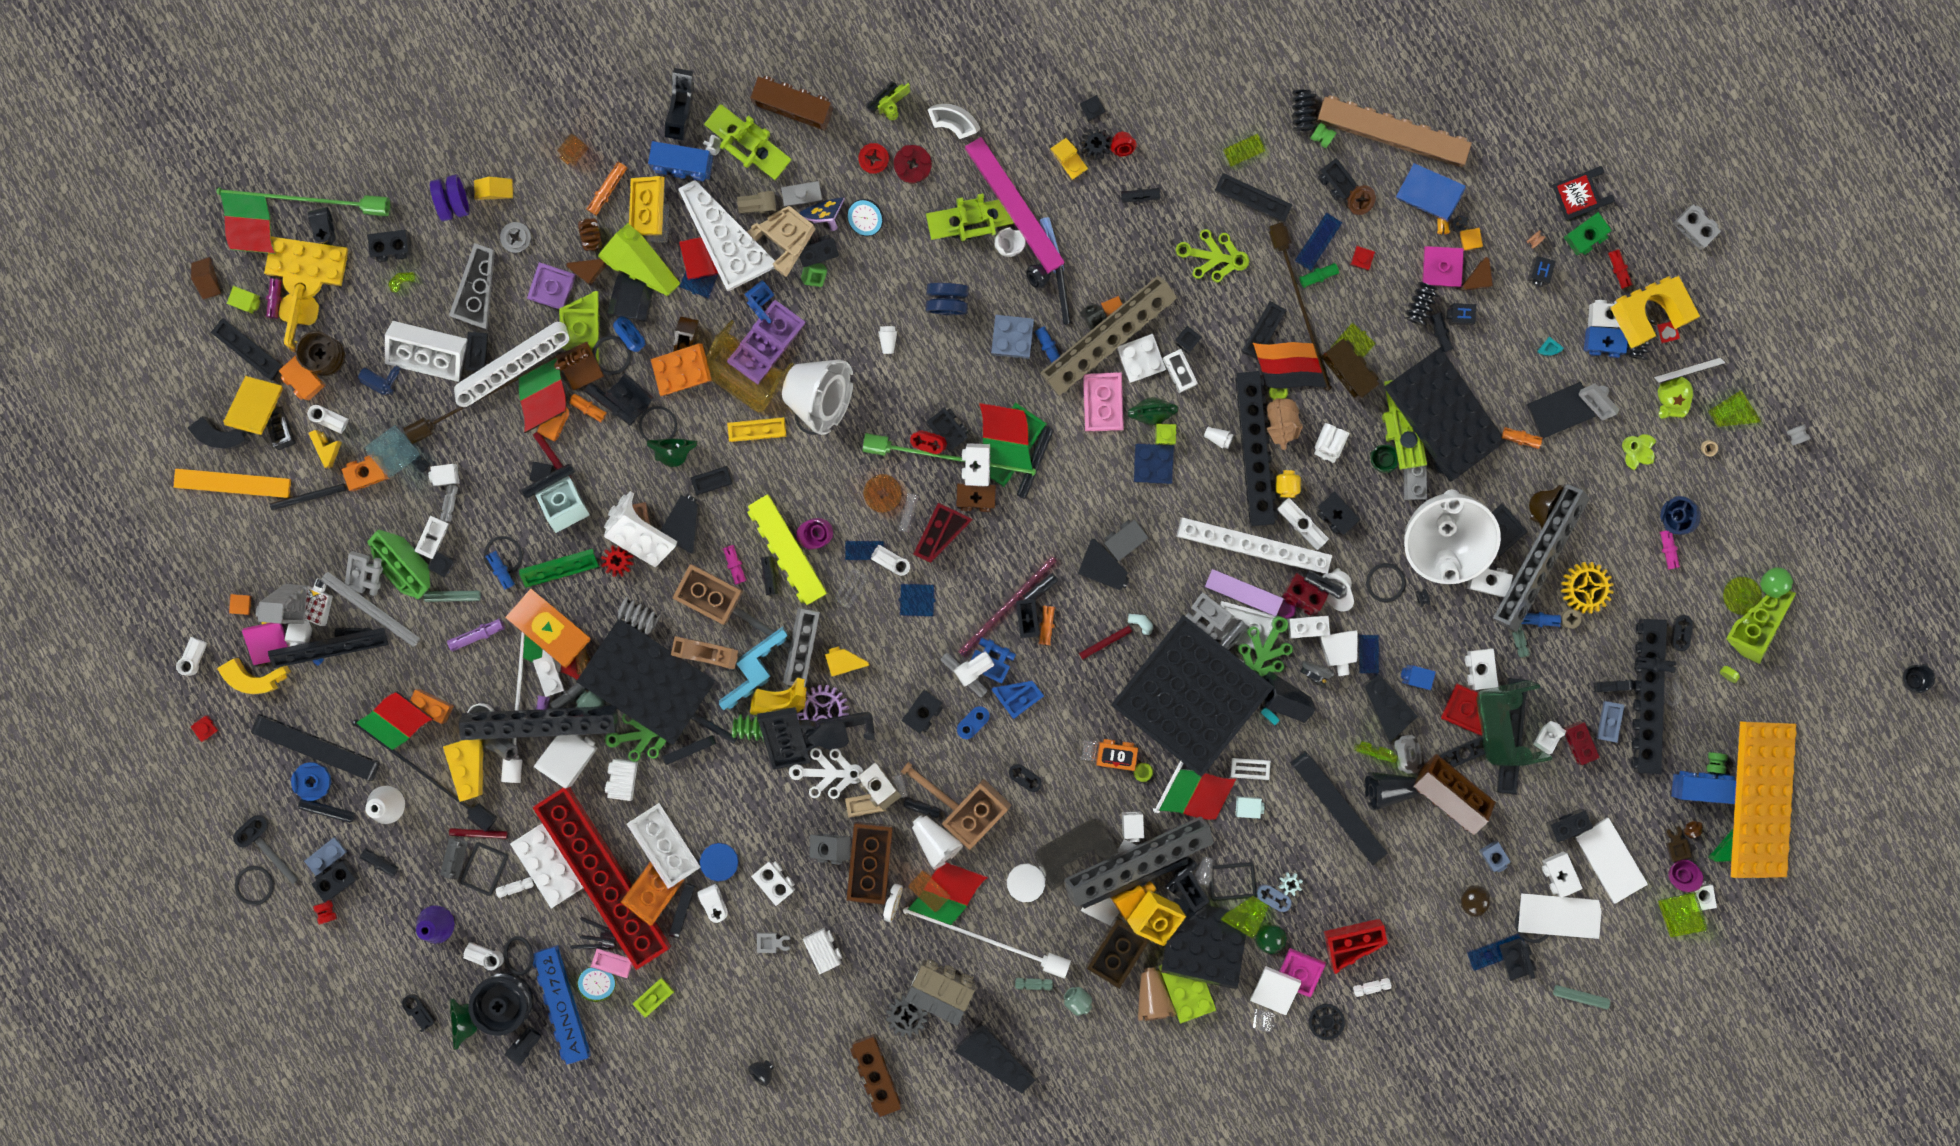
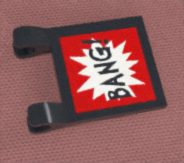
M1602 166L1552 185L1565 221L1615 201L1613 195L1599 199L1592 178L1604 173Z

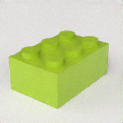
M1162 973L1180 1024L1216 1011L1206 982Z

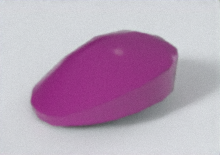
M822 518L807 520L797 530L798 542L807 549L821 548L827 545L833 536L831 524Z
M1683 859L1675 862L1670 867L1668 877L1677 889L1684 892H1694L1703 885L1702 872L1693 862Z

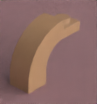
M675 636L671 655L735 669L738 650Z

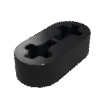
M1679 615L1673 622L1671 645L1677 651H1685L1690 647L1693 621L1687 615ZM1685 618L1684 621L1688 622V625L1684 626L1683 632H1681L1682 626L1679 625V621ZM1682 634V641H1685V645H1681V648H1679V644H1676V641L1680 640Z
M1014 764L1010 767L1009 776L1016 783L1030 792H1036L1041 788L1042 781L1035 773L1021 764ZM1020 767L1021 773L1025 775V777H1014V772L1012 770L1014 768L1018 769ZM1028 777L1031 780L1036 778L1038 787L1033 786L1030 788V783L1026 781V778Z

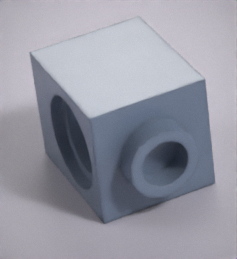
M1493 841L1479 850L1491 871L1501 872L1508 867L1507 864L1510 863V860L1499 842ZM1498 853L1500 859L1498 862L1493 863L1491 857L1493 854Z

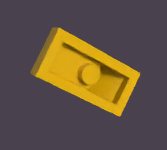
M1067 138L1050 148L1071 180L1088 170L1077 154V149Z
M319 430L309 432V436L324 468H332L342 442L335 441L326 445L328 439L323 432L321 433Z

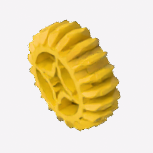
M1582 562L1581 567L1575 564V570L1572 568L1568 569L1571 576L1567 574L1563 576L1568 580L1567 582H1561V585L1566 586V589H1562L1561 593H1567L1563 600L1570 599L1567 605H1574L1573 610L1576 611L1580 608L1581 613H1585L1587 610L1589 614H1592L1593 608L1596 612H1599L1600 606H1607L1604 600L1611 601V598L1607 595L1614 593V591L1609 590V587L1614 586V584L1608 583V580L1612 577L1610 575L1604 576L1607 570L1603 569L1600 571L1601 565H1596L1594 568L1593 562H1590L1588 566L1586 562ZM1588 572L1596 575L1601 583H1594ZM1582 574L1581 583L1573 587L1575 579ZM1587 583L1590 586H1596L1595 588L1589 589L1588 593L1587 590H1579V588H1584L1585 586H1587ZM1601 589L1598 599L1592 602L1595 591ZM1574 592L1582 593L1584 599H1586V604L1579 601Z

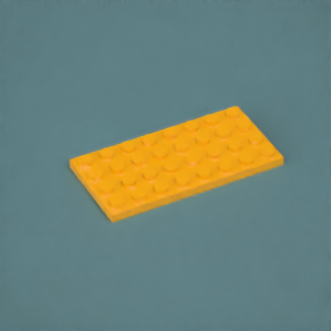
M1740 721L1731 877L1733 878L1787 877L1796 724Z

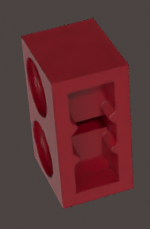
M1296 573L1287 585L1282 598L1288 604L1301 608L1305 614L1315 616L1320 612L1329 593L1319 591L1318 587L1304 581V577ZM1293 588L1298 589L1300 595L1295 594ZM1310 598L1315 599L1316 605L1310 602Z
M1579 721L1563 728L1566 730L1565 737L1577 764L1584 765L1600 758L1585 722Z

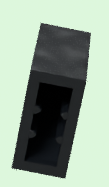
M687 494L686 497L680 495L661 532L676 540L677 546L694 554L696 551L700 505L696 503V498Z
M1091 538L1078 575L1120 591L1122 587L1126 588L1130 579L1127 577L1128 572L1096 539Z
M1269 671L1264 679L1274 686L1264 699L1267 709L1306 723L1315 711L1312 698L1273 672Z

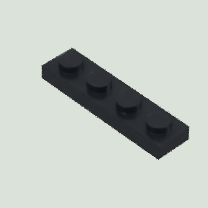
M1222 173L1215 188V192L1280 222H1285L1292 207V204L1225 173Z
M222 318L210 332L270 381L274 380L279 370L283 367L280 362L225 318Z

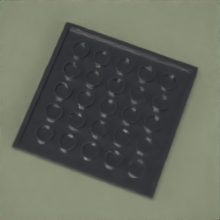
M1182 615L1110 705L1202 778L1274 686L1185 615Z

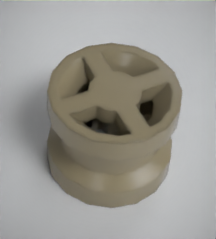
M1567 609L1560 614V624L1565 628L1573 629L1581 623V615L1576 610Z

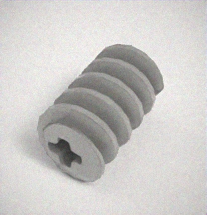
M626 596L618 610V619L620 620L625 617V623H629L632 620V627L638 625L639 631L645 628V634L648 635L655 628L661 614L655 618V611L648 614V607L642 611V604L634 607L635 600L627 603L628 597Z

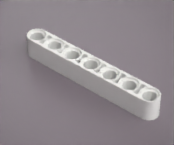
M562 322L551 324L459 382L454 388L456 403L462 407L471 405L566 345L569 341L566 325Z

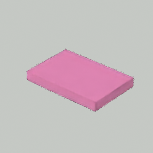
M1122 373L1085 374L1083 376L1085 432L1124 430Z

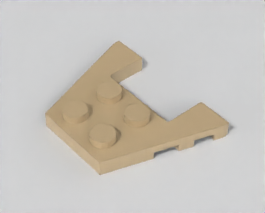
M787 206L769 216L767 221L752 225V229L746 232L755 241L765 235L785 251L773 263V266L786 277L815 231V227L793 208Z

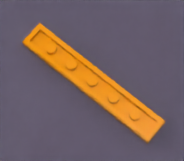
M175 469L173 488L289 498L291 479Z

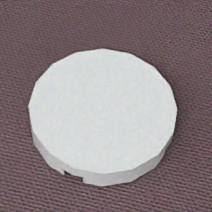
M1020 864L1014 867L1007 878V888L1010 895L1021 902H1031L1038 899L1045 887V878L1041 870L1031 864Z

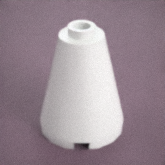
M380 786L374 789L366 803V813L373 820L381 824H390L397 821L402 816L405 808V800L402 793L391 786Z
M921 815L913 821L914 826L912 829L934 870L946 864L945 861L949 858L952 859L963 848L962 843L928 816L922 817Z

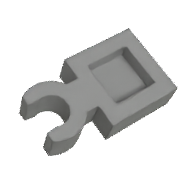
M758 932L757 953H776L777 947L784 951L789 950L790 946H784L782 942L783 940H790V936L783 935L781 938H777V933Z

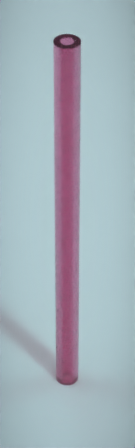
M1051 556L958 652L964 656L1057 560Z

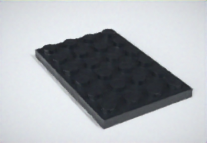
M1441 347L1384 386L1450 482L1506 442L1451 361L1442 352Z
M622 619L617 620L576 681V683L608 704L616 706L619 711L674 745L716 682L682 658L672 656L671 651L630 624L625 623Z

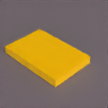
M665 177L631 178L629 224L642 236L662 235Z
M245 376L223 421L224 425L262 435L283 387Z

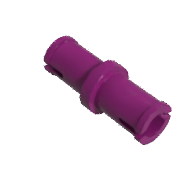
M270 279L269 295L266 296V300H268L266 317L278 319L279 304L282 301V297H280L282 280Z

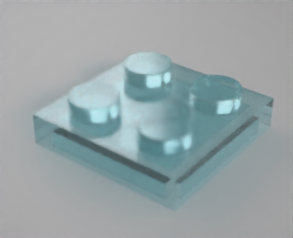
M396 425L364 447V450L388 478H391L420 456L418 450Z

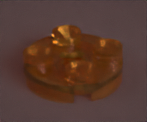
M879 474L867 481L863 496L866 504L872 510L886 513L898 506L902 498V490L900 484L892 476ZM885 488L888 496L880 499V495L877 492Z

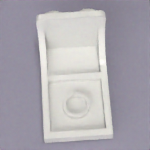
M630 491L627 495H623L620 498L617 506H613L608 513L610 518L604 526L606 529L604 537L656 567L676 547L677 541L638 517L632 506L634 493Z

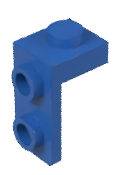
M761 280L746 292L745 296L749 299L747 304L755 311L760 320L765 319L770 324L772 321L761 309V306L772 298L774 293Z

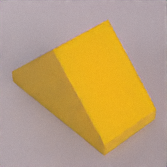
M489 176L474 180L475 200L513 198V179Z

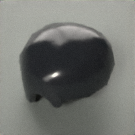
M1925 664L1912 665L1902 675L1904 687L1916 694L1928 691L1935 684L1936 679L1934 671Z

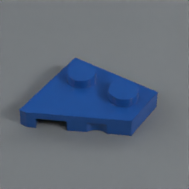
M1033 681L991 689L1013 719L1044 697Z

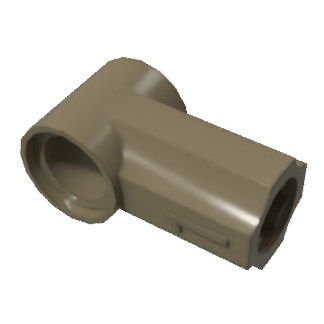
M773 191L757 193V195L737 197L739 214L754 212L764 214L767 213L766 211H770V213L776 212L775 193Z

